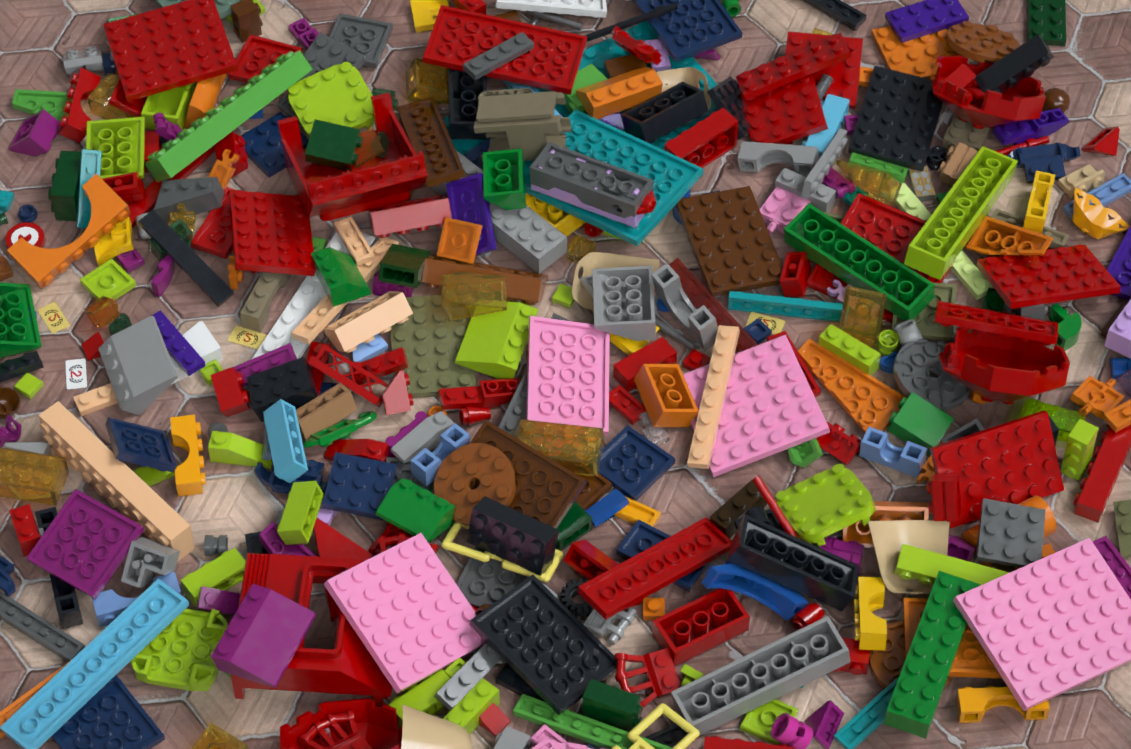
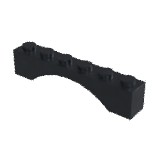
M56 507L35 512L41 537L58 514ZM50 574L62 629L82 625L83 620L75 588Z

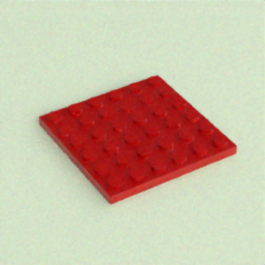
M186 0L103 24L127 102L238 70L214 0Z
M858 193L841 224L904 264L909 245L927 221ZM818 264L806 282L807 287L827 296H830L827 293L828 287L833 290L837 289V287L833 286L834 280L840 281L844 288L848 285ZM952 265L949 267V269L944 274L941 280L933 278L918 270H912L920 274L930 282L943 283ZM881 306V309L875 316L892 323L893 313Z

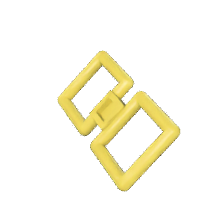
M458 522L453 524L441 544L444 549L482 562H488L490 558L501 561L502 568L527 577L533 574L542 582H549L563 557V552L555 549L553 563L539 576L487 551L483 553L453 543L461 527L469 529V526H464Z
M661 703L628 733L627 737L634 743L629 749H655L639 735L662 714L688 733L672 749H685L699 736L700 732L666 704ZM615 745V746H613L611 749H622V748H620L619 746Z

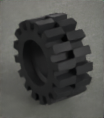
M579 578V582L573 579L572 584L567 582L565 584L566 587L563 586L561 592V603L576 618L578 616L581 617V620H585L586 615L589 617L594 609L588 602L577 604L572 601V597L580 595L577 592L578 587L589 581L586 579L583 582V578Z

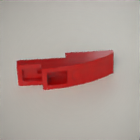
M519 378L483 380L479 382L478 386L439 389L438 397L442 410H460V408L465 406L494 408L511 402L520 380Z

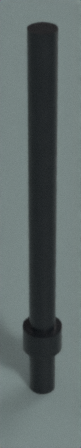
M674 2L666 6L660 5L652 11L583 36H587V42L611 34L615 26L622 30L655 17H663L666 13L679 9L678 4Z

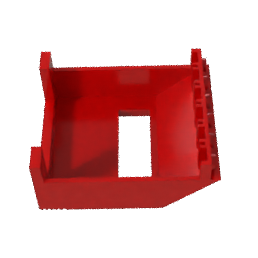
M389 92L370 97L376 130L360 134L363 137L361 148H357L358 161L356 166L353 165L351 172L349 170L346 171L306 162L305 152L307 148L303 149L297 117L294 116L277 121L286 169L309 217L319 215L322 221H331L365 212L368 209H376L406 201L411 197L410 191L423 188L429 176L426 171L424 154L422 151L418 152V155L416 154L393 112Z
M247 553L239 606L251 585L255 584L272 589L309 609L313 583L324 584L327 580L362 562L353 558ZM340 608L334 649L303 648L304 636L276 688L230 674L235 699H244L245 688L369 695L373 696L375 707H381L384 705V699L391 697L392 685Z

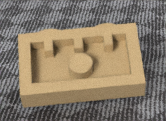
M1088 164L1060 178L1058 185L1071 199H1074L1075 187L1086 193L1102 185L1105 171L1102 169L1097 172Z

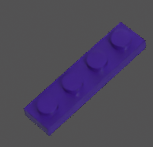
M161 310L151 315L155 317L168 353L188 376L206 366L202 357Z

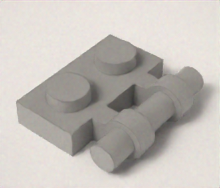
M631 607L627 612L621 611L605 620L593 609L583 625L592 634L600 638L606 632L609 633L610 637L607 641L611 645H615L617 640H621L626 627L630 626L634 621L633 617L636 614V610ZM615 618L620 620L617 626L612 624Z

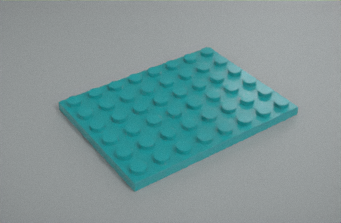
M575 109L568 116L571 132H565V145L569 150L653 180L656 206L651 213L645 214L636 228L532 190L529 167L534 161H525V186L527 194L635 246H638L704 174L703 168Z

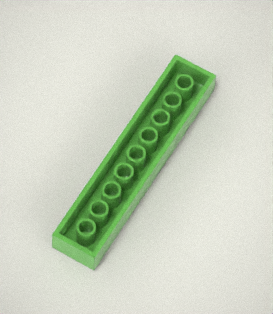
M290 51L276 58V62L263 68L261 74L251 77L247 81L248 84L238 87L233 91L234 94L232 96L222 99L219 102V106L216 108L212 107L205 112L206 116L193 121L191 127L185 128L177 134V138L167 141L162 145L163 148L161 150L151 153L148 156L149 160L144 164L154 179L160 182L172 178L312 71V67L301 51L295 53Z

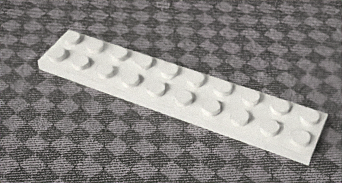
M336 232L326 248L331 247L350 255ZM362 233L371 248L376 243V237ZM316 273L315 276H307L253 358L289 343L293 346L297 359L302 357L309 345L293 339L291 332L327 295Z

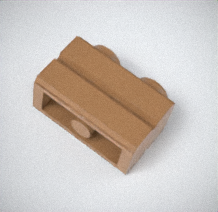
M958 142L955 147L951 146L946 155L949 157L947 163L943 161L938 169V172L941 173L938 179L953 187L978 151L961 142Z

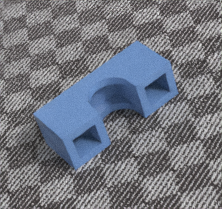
M456 423L440 435V443L433 452L425 448L411 459L412 475L426 487L435 480L439 466L451 452L461 446L470 444V434Z
M868 427L861 441L859 456L917 478L925 463L927 448L907 441L904 448L896 447L889 442L888 433Z

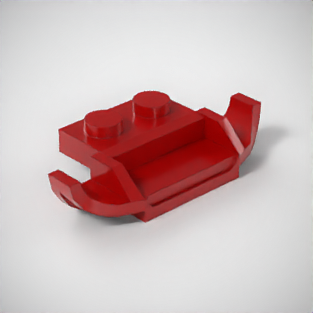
M615 26L612 30V39L623 50L645 63H653L658 66L662 61L660 59L662 55L653 46H649L641 39L635 40L618 26Z

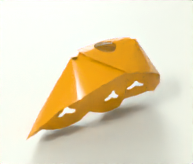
M1075 187L1073 222L1080 230L1090 237L1099 240L1129 229L1130 225L1123 221L1118 213L1112 209L1104 208L1095 196ZM1108 214L1114 219L1109 220Z

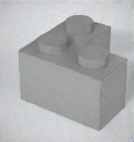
M143 537L131 541L121 581L138 588L151 584L154 572L166 575L175 571L180 551Z

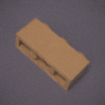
M339 383L298 408L296 414L301 437L307 441L311 438V434L334 425L358 410L351 391Z

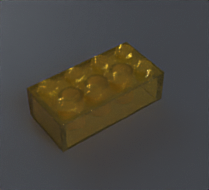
M521 419L517 439L575 474L598 477L604 445L603 428Z
M0 447V497L57 506L69 473L66 458Z

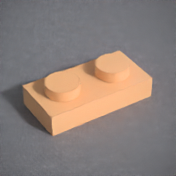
M111 383L73 397L81 417L118 403Z

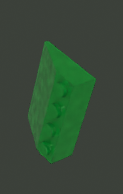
M0 283V358L40 349L42 344L30 284Z

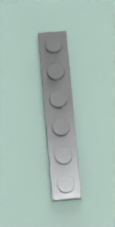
M839 129L804 181L801 197L808 199L812 193H816L818 185L822 184L824 176L828 175L830 167L834 166L836 158L840 157L842 149L845 150L847 146V130Z

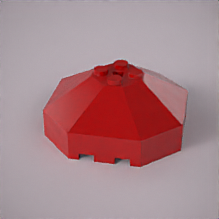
M962 55L936 57L930 77L933 94L959 117L960 121L970 122L974 128L984 129V127L995 128L996 126L1040 118L1046 98L1043 94L1044 89L1041 87V81L1029 76L1020 80L1015 87L1008 88L1002 93L986 90L982 107L978 109L969 104L973 99L971 92L959 87L957 95H955L957 85L944 80L962 64H965L977 76L994 63L985 61L984 63L978 62V65L968 63V58ZM974 79L972 81L975 84L973 87L981 90L978 83Z
M957 328L954 343L946 344L944 352L938 353L943 371L980 395L983 401L992 402L997 400L1010 405L1015 400L1065 386L1070 361L1064 348L1058 345L1054 346L1053 350L1039 341L1031 340L1026 342L1018 337L1011 336L1010 338H1005L996 333L983 334L975 329L968 331Z
M369 698L323 702L318 705V712L312 715V712L307 711L296 717V724L292 727L287 723L280 726V749H307L298 742V738L302 734H306L312 727V723L316 721L321 722L329 714H344L348 710H353L358 732L362 733L363 738L373 749H401L402 727L399 730L397 729L396 708L385 704L381 706L382 709L375 707V701ZM348 722L338 723L348 736L351 735ZM329 727L324 729L335 743L340 741ZM317 735L312 739V741L327 748Z

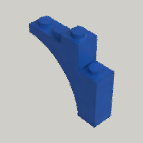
M728 559L723 565L710 567L702 581V584L707 589H728L747 595L775 611L785 621L792 619L808 603L798 591L728 561Z

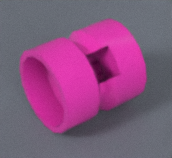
M782 713L772 725L771 737L782 744L794 747V749H806L812 740L813 729L790 714Z

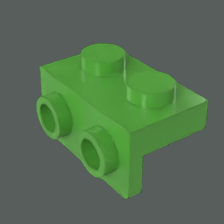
M816 438L787 449L790 462L802 468H806L823 455Z

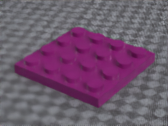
M75 489L26 559L96 600L128 554L131 541L137 540L144 531V528L140 524Z

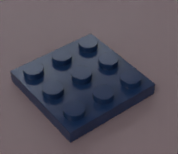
M282 112L241 135L245 140L244 146L248 158L269 178L286 168L277 121L287 118ZM300 131L302 146L304 149L307 148L309 140Z
M108 417L105 425L116 459L124 463L131 462L141 467L148 466L162 472L169 471L174 473L177 464L166 431Z
M627 425L588 465L612 483V487L628 498L637 501L675 464V458Z
M335 452L322 508L384 520L376 516V511L393 485L397 464Z

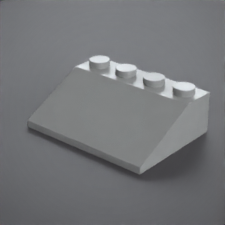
M652 266L592 269L594 328L635 341L656 340L654 286L651 276L653 274Z
M149 316L110 336L98 349L120 409L140 415L178 378L154 316Z

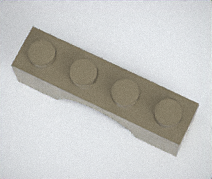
M262 272L240 312L242 328L259 333L262 332L269 319V311L275 293L280 287L285 289L292 274Z

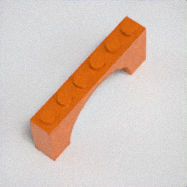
M97 174L82 185L84 194L91 202V218L86 230L78 239L60 248L47 249L34 246L21 237L7 249L9 257L40 289L44 286H49L59 273H64L73 261L82 258L87 249L96 246L102 236L111 233L116 224L125 221L129 216L130 210L128 205Z

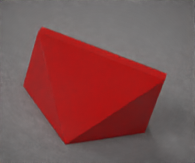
M1119 127L1105 128L1081 148L1082 151L1116 156L1120 132Z

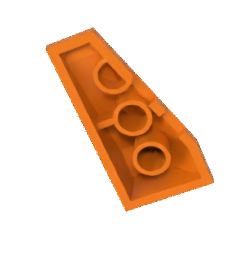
M985 216L966 248L983 255H1044L1053 238Z

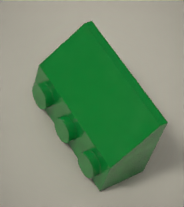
M522 148L483 152L484 199L505 210L526 208L525 162Z
M331 247L311 253L315 263V273L333 307L371 295V291L352 256Z
M402 478L390 488L377 509L376 516L413 536L422 533L427 542L430 543L451 526L456 506L434 495L429 490L414 484L412 481Z

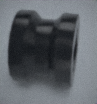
M940 146L931 147L928 150L927 166L931 170L938 171L942 162H946L947 151Z

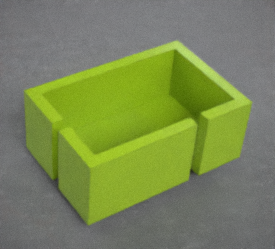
M196 82L148 96L141 113L142 117H145V129L155 130L156 124L154 123L153 115L163 113L166 120L178 125L183 130L189 104L196 88Z

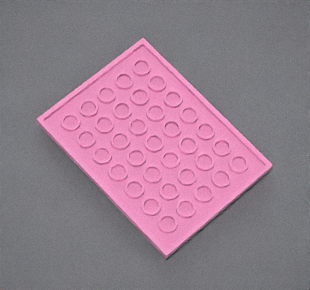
M1090 538L960 594L953 599V602L1023 711L1131 661V599Z

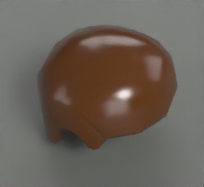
M1052 88L1044 92L1046 98L1042 111L1060 108L1064 113L1069 108L1070 97L1064 90Z
M0 387V419H5L7 415L12 417L20 407L21 398L10 387Z

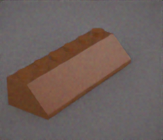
M436 255L425 258L422 282L427 283L429 287L439 288V285H442L451 291H458L459 288L466 290L465 293L477 295V292L485 293V296L490 298H497V295L504 296V300L507 301L521 299L524 300L523 303L535 305L536 302L542 300L548 280V275L478 262L470 264Z

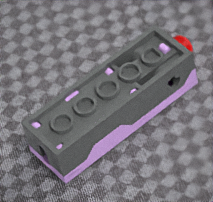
M548 142L529 167L532 190L636 228L644 215L651 213L656 206L652 179Z

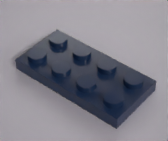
M638 519L616 549V554L628 560L669 538L670 535ZM711 562L678 579L673 584L690 592Z

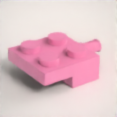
M776 187L760 208L769 235H772L774 230L784 234V228L808 203L811 204V201Z

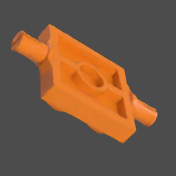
M1089 376L1072 393L1070 398L1071 401L1082 407L1079 410V414L1085 417L1091 412L1096 417L1103 419L1104 413L1119 406L1125 396L1113 388L1116 380L1112 381L1113 378H1109L1104 383Z

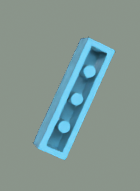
M828 94L825 101H821L828 129L807 136L808 140H804L802 146L818 147L820 158L839 129L842 128L844 116H847L850 100Z
M280 399L265 410L263 414L274 473L279 479L292 483L308 471L295 406Z

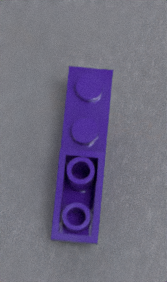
M1057 108L1041 112L1039 119L997 126L994 128L993 134L1002 145L1012 143L1016 145L1025 142L1026 139L1048 136L1067 125L1069 120L1061 109Z

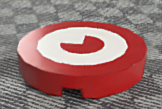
M27 222L13 226L5 237L7 249L21 237L28 243L40 248L44 247L46 241L41 227Z

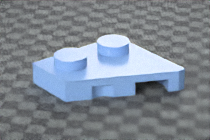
M378 333L374 335L375 339L368 343L362 342L357 345L358 348L352 351L353 361L363 362L388 350V344Z

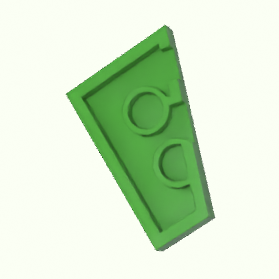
M15 89L12 106L13 109L31 115L44 109L60 121L64 115L62 108L68 99L66 97L67 92Z

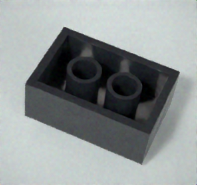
M304 357L247 377L252 407L261 422L264 421L263 412L280 399L295 406L297 410L318 397L312 369Z

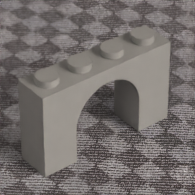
M666 263L651 274L656 295L701 348L706 351L715 344L718 331L716 318L704 305L699 309L693 306L682 288L680 277Z

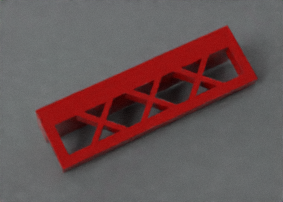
M325 344L317 356H312L308 363L374 405L379 408L382 405V394L380 398L374 395L372 386L381 384L387 387L388 384ZM326 351L333 355L334 363L325 364L320 361ZM343 363L349 364L351 373L342 375L339 373L338 365ZM365 374L368 383L358 385L355 375Z

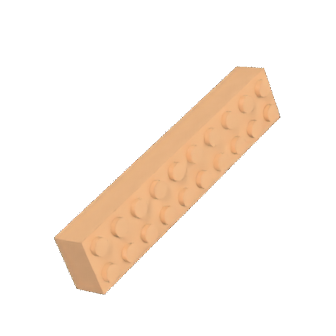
M59 401L39 414L41 423L39 427L44 435L42 437L43 441L49 443L61 459L65 458L74 471L78 470L84 481L91 483L100 496L104 495L111 507L117 508L123 516L140 524L144 528L142 533L147 536V539L179 550L178 561L195 549L191 525L124 462L116 459L114 453Z

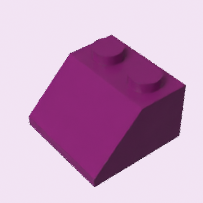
M42 109L22 121L8 149L12 152L34 157L47 153L52 146L50 144L51 141L59 133V121Z

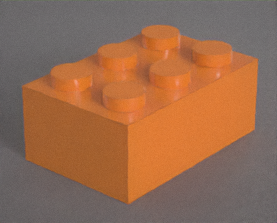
M643 364L634 381L653 427H690L691 422H693L699 411L679 364Z

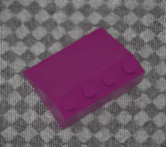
M252 584L211 657L220 671L276 688L316 614L272 589Z

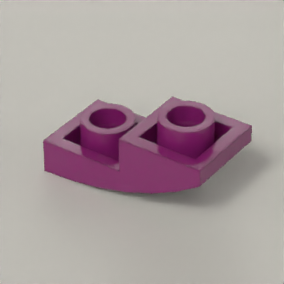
M305 18L288 25V30L306 50L319 34L315 27L311 28Z
M169 255L159 261L157 265L159 274L155 275L151 281L153 294L159 298L169 286L175 271V263Z

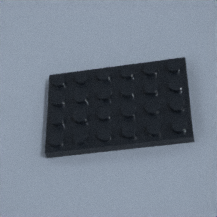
M874 66L848 153H858L923 172L928 150L930 149L943 102L933 94L931 79Z
M533 574L470 620L469 625L558 715H561L582 698L591 679L603 682L616 672L617 661L615 656Z

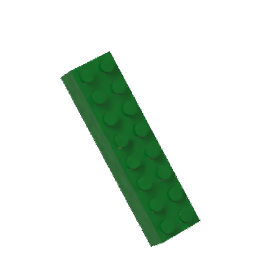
M810 203L784 228L785 243L799 252H806L809 259L904 321L914 320L935 298V287L932 282Z
M942 571L938 572L886 710L884 725L925 739L927 738L968 625L953 599L960 594L979 587L981 584Z

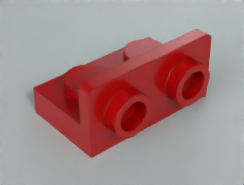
M827 422L830 433L816 438L819 446L848 466L860 450L861 440L853 434L849 437L843 433L845 429L837 423L831 425Z

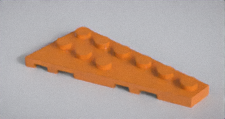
M810 338L798 350L807 368L864 433H866L868 427L883 432L891 424L888 420L894 411L897 413L900 411L898 405L903 397H905L904 395Z

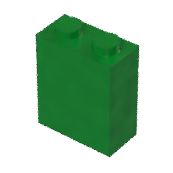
M912 392L908 398L903 397L899 403L900 411L898 413L894 411L888 420L891 425L887 431L906 443L910 441L926 447V456L930 457V448L937 446L954 418Z

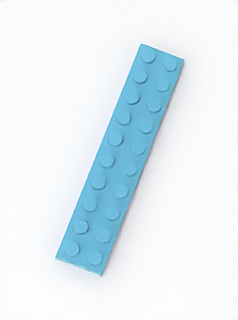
M158 578L0 727L1 731L23 749L40 748L190 605L188 600Z

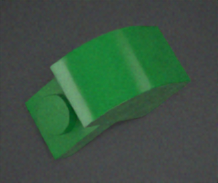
M1058 303L1054 304L1050 309L1049 320L1058 323L1056 345L1064 348L1066 351L1077 343L1082 321L1077 312L1070 316L1066 309L1062 308Z

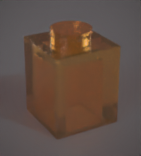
M105 296L100 297L84 309L93 326L101 329L120 316L116 301Z

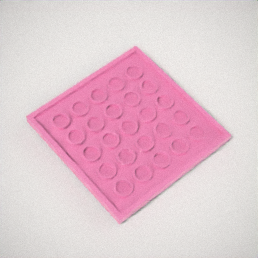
M786 335L734 355L709 465L713 477L830 433L828 424ZM710 364L683 374L698 411ZM697 414V416L695 417V419L693 420V422H691V426H692V428H693L694 431H695V426H696L698 414Z
M422 533L346 570L324 583V586L396 693L407 689L452 664L457 659L481 648L486 643L469 625L470 620L477 616V614L475 615L474 609Z

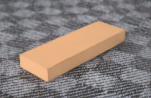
M352 216L334 222L336 232L357 266L375 260L373 251Z

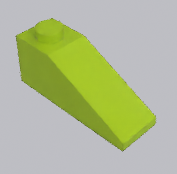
M212 431L208 445L210 462L256 467L258 463H263L264 468L272 469L273 460L267 461L262 459V444L234 433Z

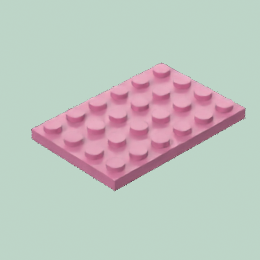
M530 316L528 327L526 426L607 436L609 432L610 333L595 329L594 324Z

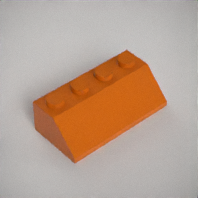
M641 67L578 89L576 94L588 115L600 119L637 106L660 94L663 83L654 69Z
M873 501L876 511L870 516V521L928 520L929 506L927 502ZM858 521L842 529V541H856L864 545L865 548H875L869 524L864 526L861 521Z

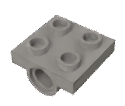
M96 46L87 47L85 51L72 49L63 54L67 76L77 73L84 65H86V69L90 72L104 70L101 48L97 49Z

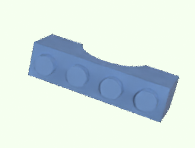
M175 572L154 577L153 583L159 578L181 595ZM110 589L100 592L96 600L92 598L99 627L108 626L138 597L125 598Z

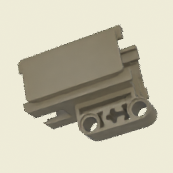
M529 88L484 91L479 94L477 121L474 124L475 133H487L486 137L491 138L488 152L522 148L524 161H535L548 142L568 149L565 145V132H571L570 119L568 117H561V115H554L556 104H566L562 92L533 93Z

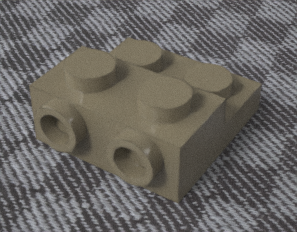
M953 117L944 136L942 148L949 151L951 146L955 147L958 142H961L979 151L985 145L990 128L977 129L972 126V123L963 122Z

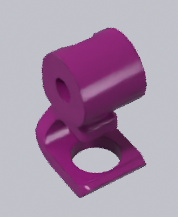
M9 415L6 416L5 428L3 426L0 428V448L5 445V441L17 442L21 437L22 425ZM11 422L14 423L16 430L12 427Z

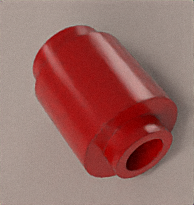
M817 603L807 604L792 617L793 627L798 631L824 617L823 609Z

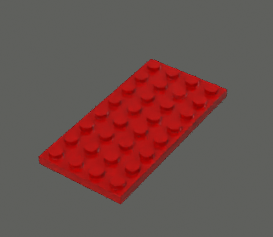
M441 5L423 55L422 63L464 71V63L523 32L534 42V49L484 76L571 95L587 43V36Z

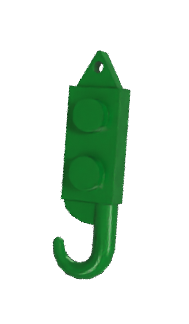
M374 411L364 412L359 415L361 419H345L311 434V438L303 443L304 447L308 448L316 445L326 447L331 445L336 439L347 438L352 432L357 431L358 428L373 422L377 414Z

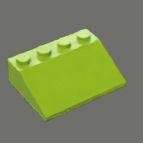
M145 117L87 121L86 150L102 151L101 179L138 172L140 179L144 178Z
M478 300L454 363L497 379L514 378L528 340L530 316L536 317L539 309L520 302Z

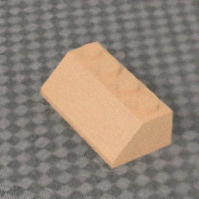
M389 291L326 326L323 332L338 351L350 353L358 348V344L362 342L368 343L375 339L374 335L390 331L392 325L406 322L409 319L408 316L412 315L413 312L403 292Z

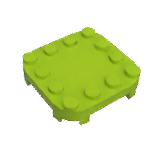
M343 62L342 64L329 67L296 82L288 88L291 109L294 111L308 140L315 119L356 129L365 126L368 130L373 126L374 116L370 98L373 95L360 72L350 62Z
M836 464L831 469L817 473L776 494L778 506L798 537L808 543H817L818 547L826 544L825 537L858 521H861L865 526L870 521V516L876 511L870 492L851 470L844 468L843 464Z
M185 609L131 660L135 678L152 685L188 691H208L219 673L211 655L228 627L226 619L220 614V611L212 609L211 613Z

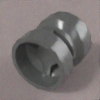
M205 535V556H212L216 553L220 556L223 552L228 551L227 535H220L218 538L213 535Z

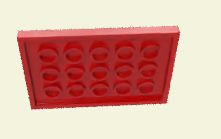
M230 190L229 205L235 270L315 276L316 268L311 253L314 251L310 217L299 195Z
M1078 244L1071 247L1046 250L1044 255H1004L977 259L978 269L1010 309L1118 294L1121 289L1119 283L1086 245Z
M1045 410L930 448L935 474L959 475L962 515L959 521L950 522V529L980 519L981 501L983 498L1019 504L1035 495L1043 498L1064 490L1049 415Z

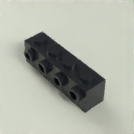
M1037 34L979 73L975 80L984 93H986V90L1002 93L1008 88L1015 87L1023 78L1034 74V71L1039 67L1048 65L1054 56L1044 39Z

